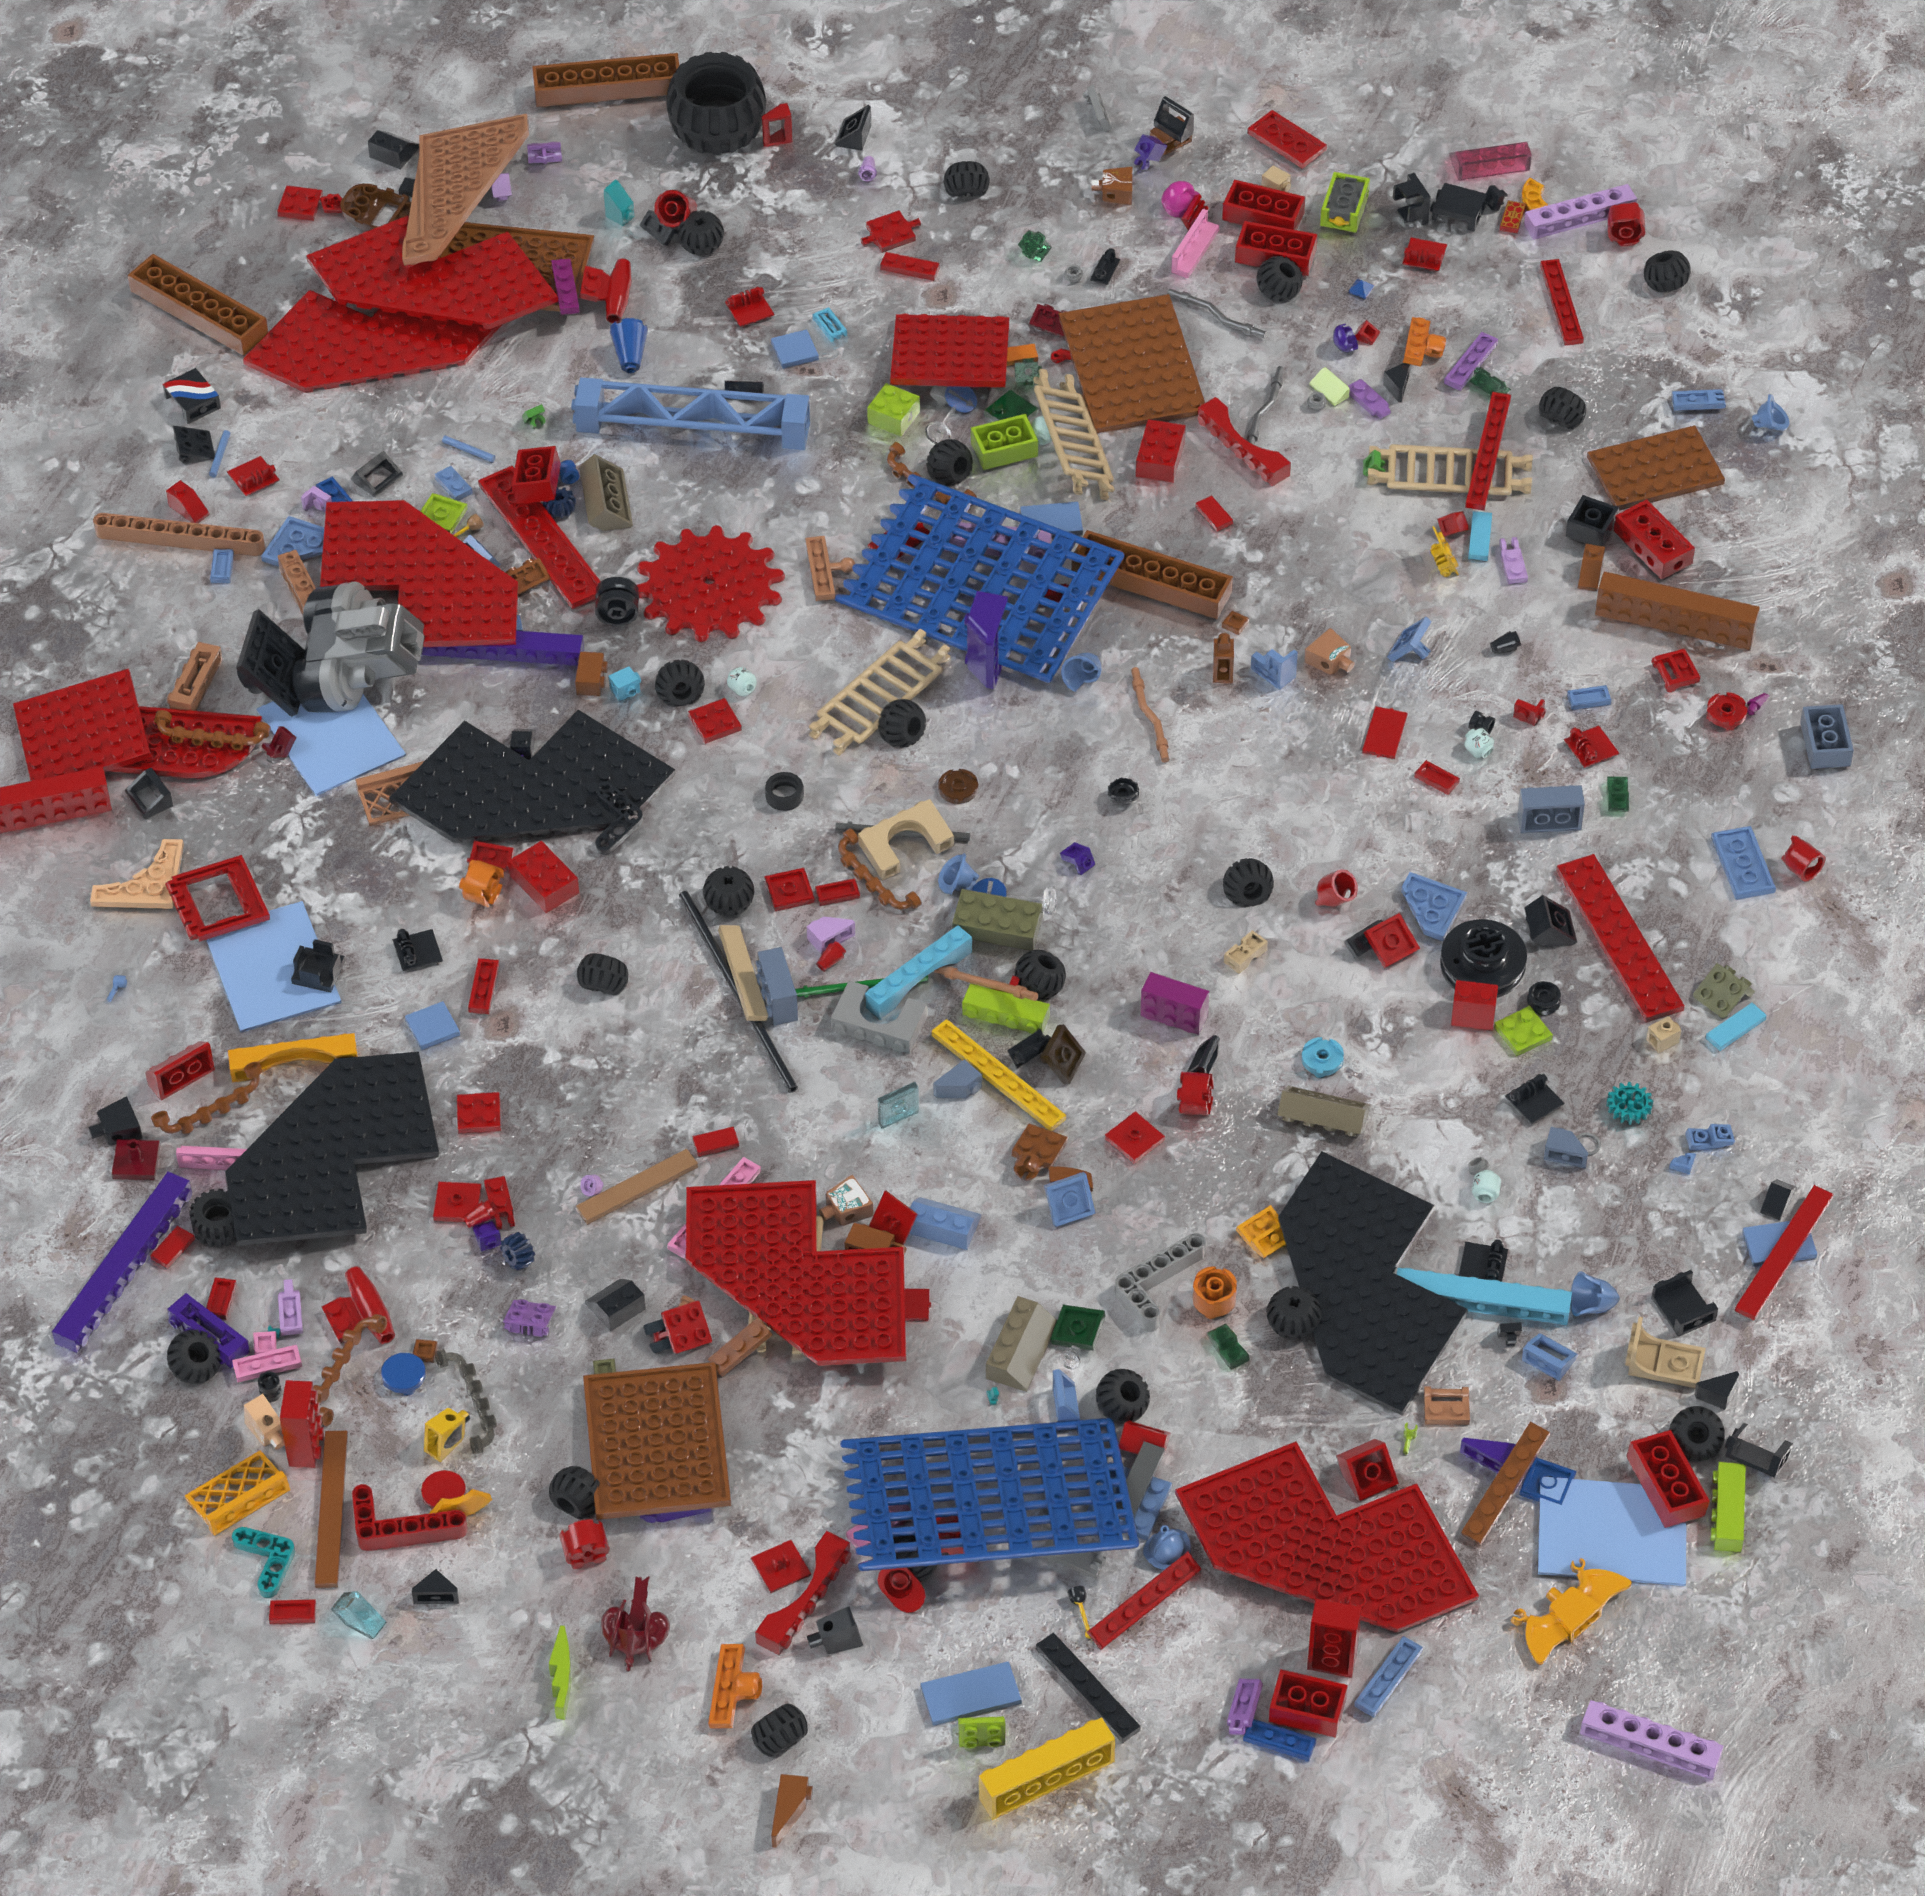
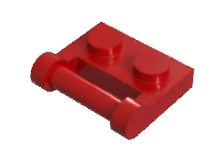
M1685 648L1657 655L1651 660L1653 667L1657 668L1667 692H1673L1677 688L1700 682V675ZM1665 663L1669 664L1676 679H1671L1664 666Z

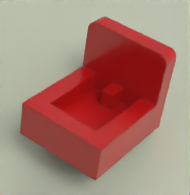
M1518 699L1514 705L1513 717L1535 726L1539 719L1542 720L1546 714V709L1544 708L1545 700L1541 699L1537 706Z

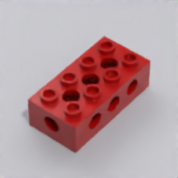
M1647 499L1615 516L1614 532L1661 580L1693 564L1695 547Z

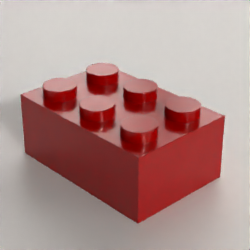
M1148 419L1136 459V477L1174 483L1185 444L1186 425Z
M556 446L518 450L511 485L516 504L555 500L561 466Z
M542 840L508 860L510 877L545 913L550 912L579 894L578 877Z
M1280 1669L1269 1708L1268 1722L1336 1738L1347 1699L1348 1685Z

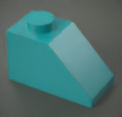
M615 179L603 190L605 216L624 226L635 216L634 202L619 181Z

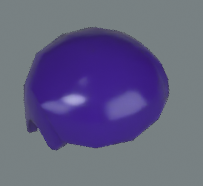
M1341 324L1333 332L1335 346L1345 353L1357 350L1358 343L1350 326L1343 327L1346 324Z

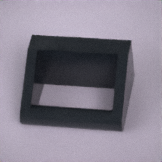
M1164 96L1155 116L1154 126L1182 143L1194 133V113ZM1169 107L1186 117L1185 121L1183 122L1170 114Z
M382 451L358 469L351 479L357 486L375 497L403 476V473L386 452ZM380 465L393 473L376 487H373L365 478Z
M152 767L143 771L125 789V793L145 819L173 807L170 791ZM149 786L157 799L146 808L136 792Z
M1217 1035L1211 1036L1199 1046L1187 1072L1212 1073L1219 1058L1220 1038Z

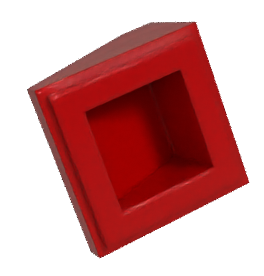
M1366 320L1358 327L1354 335L1357 341L1373 345L1380 331Z

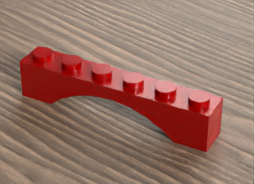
M1217 397L1198 407L1197 419L1199 424L1207 428L1214 437H1217L1226 448L1233 451L1239 459H1242L1251 470L1259 474L1265 482H1268L1273 487L1290 476L1291 462L1279 452L1260 448L1241 437L1230 422L1228 407Z
M829 1531L824 1533L815 1546L816 1568L807 1589L789 1606L765 1617L755 1631L756 1644L777 1655H780L784 1649H788L795 1632H799L802 1629L807 1615H811L814 1612L816 1602L827 1593L830 1582L837 1579L842 1565H846L852 1555L849 1541Z

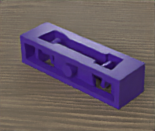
M187 1293L167 1309L168 1321L173 1328H179L183 1332L199 1330V1334L201 1331H205L208 1333L207 1337L210 1338L213 1334L220 1339V1343L217 1340L214 1341V1344H218L217 1351L220 1352V1364H225L232 1369V1360L243 1358L250 1353L246 1338Z

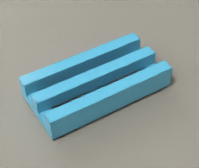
M829 307L812 314L813 320L830 342H833L834 338L840 339L841 335L847 336L846 328ZM824 314L828 315V317L832 320L835 326L839 329L838 331L832 325V322Z

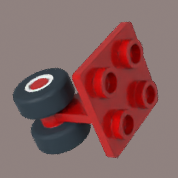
M699 1300L663 1311L661 1313L663 1319L643 1326L646 1335L653 1334L655 1342L649 1345L653 1353H659L672 1348L674 1354L712 1342Z

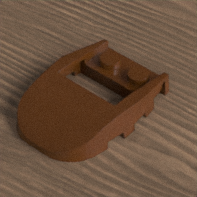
M362 183L348 190L341 200L340 207L344 218L350 224L366 232L378 227L372 224L386 204L397 208L388 221L390 223L407 215L409 216L411 202L409 196L404 194L402 196L394 193V189L387 187L386 190L378 189L377 185Z

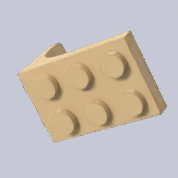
M1639 1316L1638 1323L1633 1322L1625 1363V1366H1629L1628 1375L1696 1388V1383L1700 1381L1706 1348L1655 1338L1644 1330L1642 1326L1643 1317Z

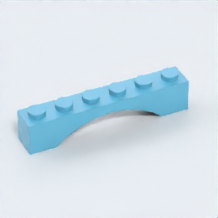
M959 925L954 927L865 992L866 1009L881 1020L896 1009L905 995L925 976L942 966L957 964L971 954L972 936Z

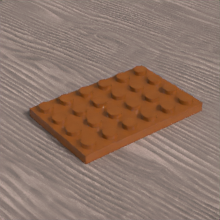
M1695 425L1587 452V458L1612 505L1619 507V511L1631 508L1646 499L1652 503L1725 484V478Z

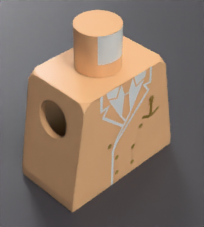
M261 1394L244 1405V1421L246 1426L263 1446L272 1444L276 1450L282 1448L285 1444L280 1418L266 1397Z

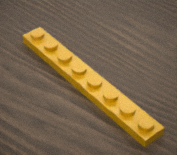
M944 1020L931 1031L932 1037L962 1061L966 1060L982 1074L983 1078L1045 1128L1053 1131L1066 1121V1114L949 1020Z

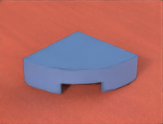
M1685 1153V1155L1675 1157L1671 1161L1669 1169L1690 1174L1696 1154Z

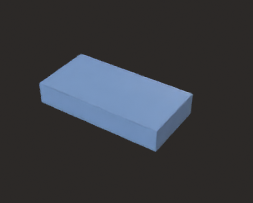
M214 549L210 575L211 583H231L234 549Z
M1607 685L1567 691V697L1572 710L1611 705V697Z

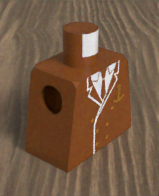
M1133 167L1104 169L1103 180H1091V191H1102V200L1104 202L1132 205Z

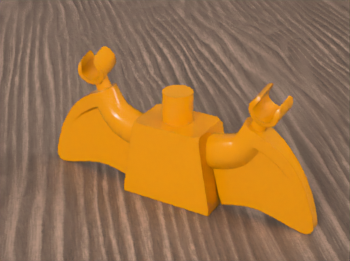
M1580 1558L1581 1567H1576L1573 1561L1570 1565L1571 1570L1574 1573H1578L1579 1585L1577 1589L1570 1587L1562 1594L1555 1587L1551 1588L1546 1594V1598L1552 1602L1549 1606L1548 1614L1544 1616H1526L1525 1610L1519 1608L1514 1611V1614L1520 1616V1618L1512 1617L1511 1623L1514 1625H1521L1523 1622L1527 1623L1525 1633L1527 1647L1538 1665H1542L1558 1644L1567 1639L1572 1643L1601 1617L1602 1608L1607 1601L1616 1594L1629 1589L1632 1584L1631 1580L1612 1571L1602 1569L1584 1570L1585 1561Z

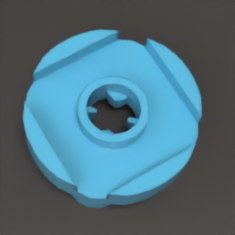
M1323 1037L1313 1038L1303 1047L1302 1064L1306 1070L1313 1073L1317 1078L1332 1075L1343 1066V1048L1333 1039L1329 1038L1328 1041L1322 1040ZM1319 1054H1321L1322 1056L1327 1055L1328 1057H1326V1059H1320Z

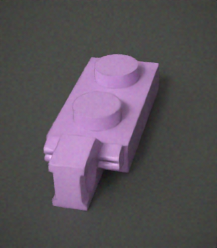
M292 1279L283 1280L284 1292H279L278 1294L281 1336L303 1334L299 1290L294 1291Z

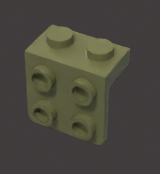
M1716 963L1696 989L1693 997L1719 1017L1725 1019L1744 994L1751 998L1755 991L1750 987L1752 983L1743 976L1740 979L1734 975L1736 971L1727 964L1723 967Z

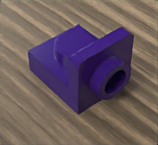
M1074 842L1060 852L1062 860L1074 864L1080 875L1095 866V861L1089 847Z
M493 1220L472 1227L481 1251L494 1249L501 1245L500 1232L496 1229Z

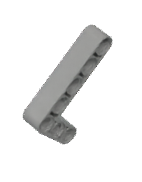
M1190 1234L1116 1277L1115 1297L1144 1331H1156L1160 1325V1309L1146 1291L1204 1258L1206 1239L1202 1234Z

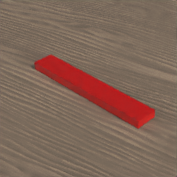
M1543 260L1540 262V267L1564 345L1583 344L1584 337L1560 260Z
M1186 1552L1089 1629L1087 1634L1100 1650L1103 1649L1202 1570L1191 1554Z

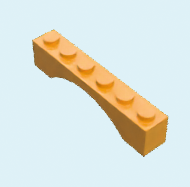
M355 1033L228 1050L232 1083L252 1080V1078L246 1076L244 1067L251 1062H259L263 1072L271 1067L291 1061L310 1060L330 1064L334 1059L358 1057Z

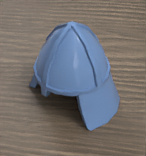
M1089 652L1070 657L1062 665L1061 675L1063 682L1074 692L1084 682H1096L1101 675V662L1097 655Z
M1582 1271L1578 1272L1573 1280L1570 1306L1573 1315L1576 1317L1585 1314L1604 1313L1613 1308L1620 1300L1616 1289L1604 1280L1592 1277Z

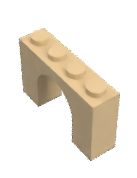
M931 799L920 801L914 807L902 810L897 815L889 819H883L877 825L864 828L858 833V843L882 881L900 873V861L891 849L889 841L895 834L901 831L912 830L922 834L936 855L954 846V835Z

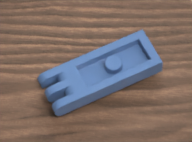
M1721 389L1672 391L1671 397L1674 411L1723 409L1726 407L1724 392Z

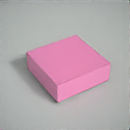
M276 1331L253 1333L254 1355L277 1349Z

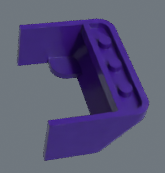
M977 591L970 613H966L964 625H967L965 664L968 665L971 673L986 688L995 690L1003 667L999 665L998 629L1008 602V596Z

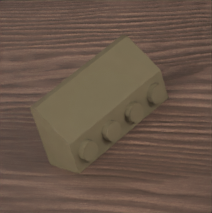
M593 454L579 467L588 523L602 531L631 528L633 522L623 469Z
M1288 1085L1282 1090L1277 1116H1282V1120L1294 1122L1295 1120L1303 1121L1305 1126L1315 1127L1316 1124L1321 1125L1327 1131L1336 1132V1129L1343 1130L1345 1135L1356 1137L1357 1134H1361L1364 1130L1371 1104Z
M1017 1296L986 1362V1379L1027 1392L1051 1341L1057 1319L1038 1302Z

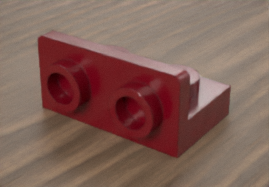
M1037 304L1029 326L1060 338H1065L1059 321V313L1061 312L1054 310V307L1048 304H1044V306Z

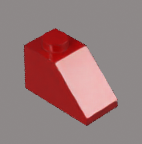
M181 480L166 490L169 507L191 523H200L210 515L194 489Z

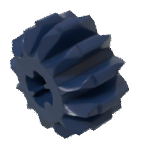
M557 487L555 500L543 502L544 508L554 519L556 517L562 519L563 516L570 517V514L575 511L576 498L572 490L567 491L565 487L563 489Z
M512 1233L501 1241L502 1246L500 1250L503 1252L502 1256L512 1269L515 1268L517 1271L524 1269L535 1261L534 1246L531 1245L530 1239H527L524 1233Z

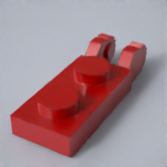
M505 1176L484 1180L488 1201L496 1212V1215L492 1218L495 1220L497 1230L502 1229L500 1217L507 1216L510 1227L515 1226L513 1207Z

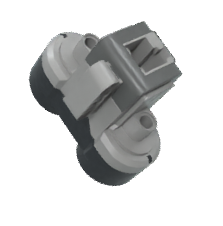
M359 582L318 587L310 593L304 606L303 623L308 636L304 658L297 660L293 667L292 683L298 701L308 712L352 710L360 702L364 687H371L374 684V680L416 673L418 662L421 661L424 644V624L402 605L386 604L382 598L373 599L365 586Z

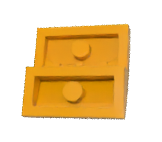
M1271 1205L1238 1225L1235 1229L1242 1239L1263 1259L1286 1245L1278 1221L1279 1215Z

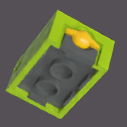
M1334 172L1321 209L1320 226L1357 233L1369 196L1370 178Z

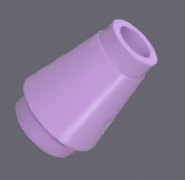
M871 156L864 158L858 171L863 181H872L877 175L875 160Z

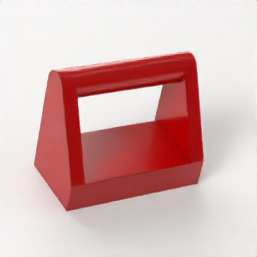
M788 103L780 104L762 116L763 145L765 147L793 142L792 115ZM781 120V129L770 136L769 122Z

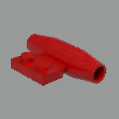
M623 258L618 259L610 276L603 272L604 270L585 265L579 298L593 302L605 301L606 320L611 324L614 322L616 324L620 323L628 305L632 283L630 261Z
M355 1266L348 1269L345 1273V1278L351 1297H339L322 1306L340 1344L344 1342L343 1334L347 1329L353 1331L361 1320L372 1317L374 1314H379L386 1317L387 1326L382 1333L371 1331V1333L379 1343H389L395 1338V1332L389 1312L375 1285L360 1267Z

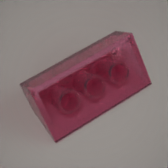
M1527 142L1449 153L1458 181L1530 171L1532 156Z

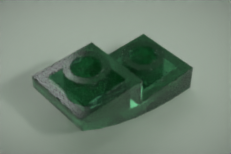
M1607 776L1608 811L1629 812L1628 777Z
M1226 1323L1207 1332L1212 1345L1231 1370L1250 1361L1249 1354L1238 1343L1237 1335Z

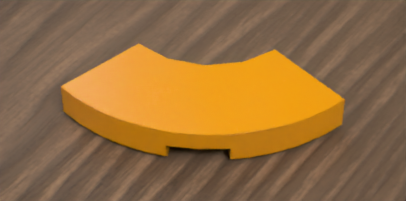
M1532 178L1525 182L1522 189V203L1526 204V211L1548 206L1541 196L1545 186Z
M471 1489L461 1497L453 1499L442 1498L430 1513L460 1510L467 1517L484 1508L492 1498L488 1493Z

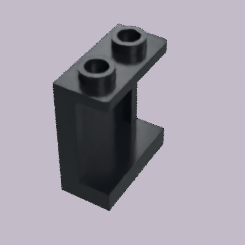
M1444 183L1442 189L1437 191L1436 202L1433 201L1430 207L1432 220L1436 221L1440 214L1467 221V230L1475 232L1486 208L1487 194Z

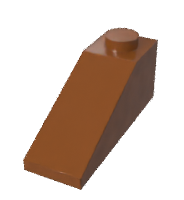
M781 1774L771 1834L772 1847H778L806 1810L807 1800H812L813 1786H809V1777Z

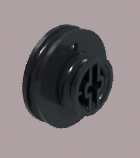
M1488 919L1470 920L1454 927L1445 937L1441 949L1440 968L1443 977L1453 989H1455L1456 980L1498 985L1497 998L1512 992L1521 983L1526 969L1527 950L1522 938L1509 926Z

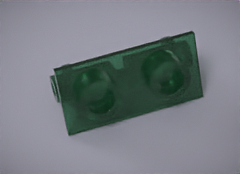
M1476 367L1474 370L1475 376L1469 380L1470 383L1490 396L1492 392L1507 394L1511 391L1505 381H1501L1495 376L1491 377V374L1484 370L1483 367Z

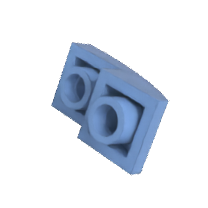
M1710 1124L1708 1129L1688 1128L1685 1133L1689 1150L1717 1149L1735 1143L1731 1125Z

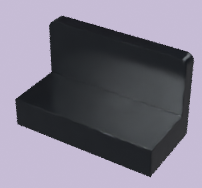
M652 210L647 211L640 223L644 230L666 246H668L674 234H678V227H667L661 224L655 211Z

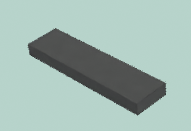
M1145 1441L1126 1479L1134 1518L1165 1453V1448ZM1122 1502L1116 1503L1117 1509H1123Z

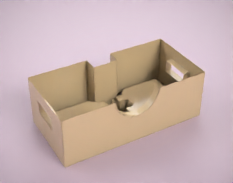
M1252 930L1241 939L1240 946L1235 944L1224 954V963L1240 974L1249 966L1253 958L1256 957L1258 959L1267 951L1268 941Z

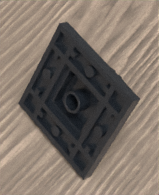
M258 609L252 614L236 666L238 678L241 684L249 689V692L253 694L265 693L282 710L293 717L298 713L300 702L294 692L292 671L296 661L304 658L305 650Z

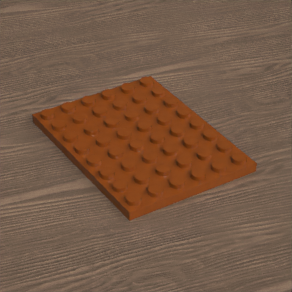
M464 222L444 251L439 255L442 258L508 231L555 293L556 287L551 260L570 259L577 298L579 300L585 265L588 266L594 244V235ZM558 302L540 309L560 312Z
M1169 294L1059 313V321L1082 394L1097 433L1146 425L1148 419L1164 422L1198 416V407L1203 405L1205 401Z
M715 1362L583 1375L591 1468L594 1479H598L600 1482L599 1488L597 1485L594 1493L596 1520L731 1506Z

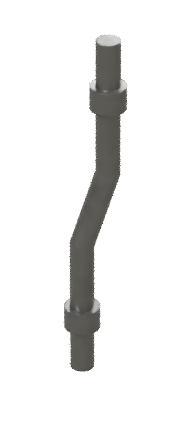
M1169 289L1167 292L1170 297L1179 299L1182 303H1191L1207 309L1223 325L1243 331V334L1255 335L1263 339L1267 336L1266 331L1255 328L1252 324H1243L1227 318L1211 302L1194 297L1191 293L1179 292L1173 289Z
M1282 366L1277 367L1275 376L1271 381L1272 388L1269 399L1255 413L1251 429L1247 433V440L1252 444H1255L1258 440L1261 418L1276 403L1279 389L1283 384L1284 368Z

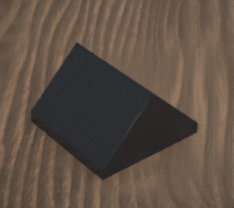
M869 104L843 120L835 142L837 147L863 150L871 128V106Z

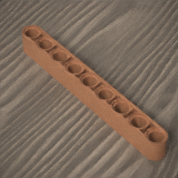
M99 513L93 518L95 534L100 539L213 552L214 549H234V554L260 556L265 551L264 536L259 530Z

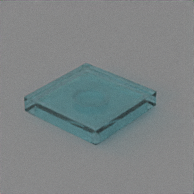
M916 1082L877 1098L878 1124L881 1129L919 1113V1087Z

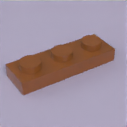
M757 1317L708 1358V1361L715 1362L716 1371L724 1377L773 1334L763 1321Z

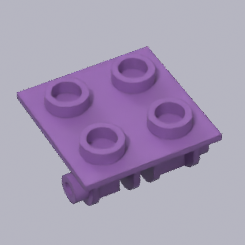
M524 1299L513 1300L503 1320V1323H505L504 1329H507L508 1332H521V1334H524L526 1326H528L527 1335H531L533 1327V1336H548L549 1327L547 1326L555 1312L556 1306L547 1303L528 1302Z

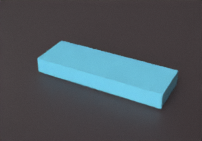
M1473 511L1468 559L1488 561L1492 513Z
M1750 1003L1708 1032L1706 1039L1721 1051L1765 1021L1767 1015L1754 1003Z

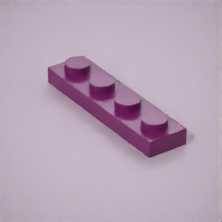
M551 260L560 315L579 313L571 260Z

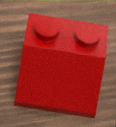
M1456 980L1451 1026L1493 1031L1498 985Z
M1373 1439L1336 1455L1342 1475L1359 1501L1399 1484L1385 1442Z

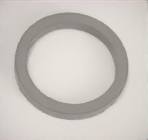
M1586 1132L1576 1136L1578 1140L1582 1137L1595 1139L1598 1147L1594 1151L1588 1152V1156L1598 1153L1601 1142L1596 1135Z

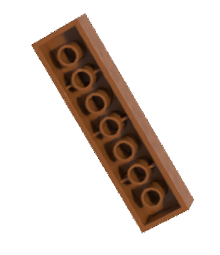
M678 53L532 66L536 107L667 95L671 78L679 67Z
M155 254L149 256L128 274L131 292L243 356L268 333L266 317Z
M1086 530L1083 538L1124 553V558L1108 585L1214 619H1218L1232 594L1233 576ZM1078 544L1074 553L1086 557L1090 548ZM1111 556L1106 565L1110 566L1114 557ZM1071 560V570L1077 572L1081 563ZM1101 572L1097 580L1101 581L1105 572Z
M1604 571L1598 588L1595 615L1751 650L1760 607Z

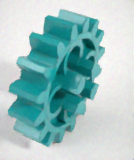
M1621 1082L1619 1088L1613 1086L1612 1092L1608 1093L1606 1102L1608 1113H1614L1613 1119L1621 1118L1620 1123L1627 1120L1629 1125H1631L1632 1121L1635 1120L1639 1124L1641 1118L1647 1120L1648 1114L1651 1115L1653 1107L1652 1094L1646 1093V1087L1640 1089L1639 1083L1632 1086L1631 1082H1628L1627 1086H1624Z

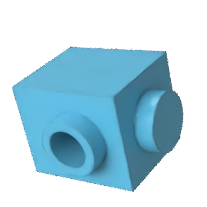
M630 666L608 676L609 689L619 702L640 692L641 678L637 672H633Z

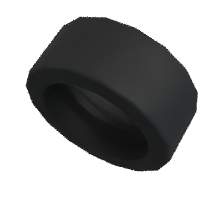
M779 772L770 776L765 785L767 803L772 808L781 811H788L798 807L804 797L802 780L791 772ZM779 786H790L796 789L793 795L787 797H779L772 791Z

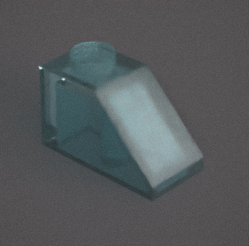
M358 1591L344 1592L331 1608L334 1614L346 1626L370 1639H374L387 1623Z

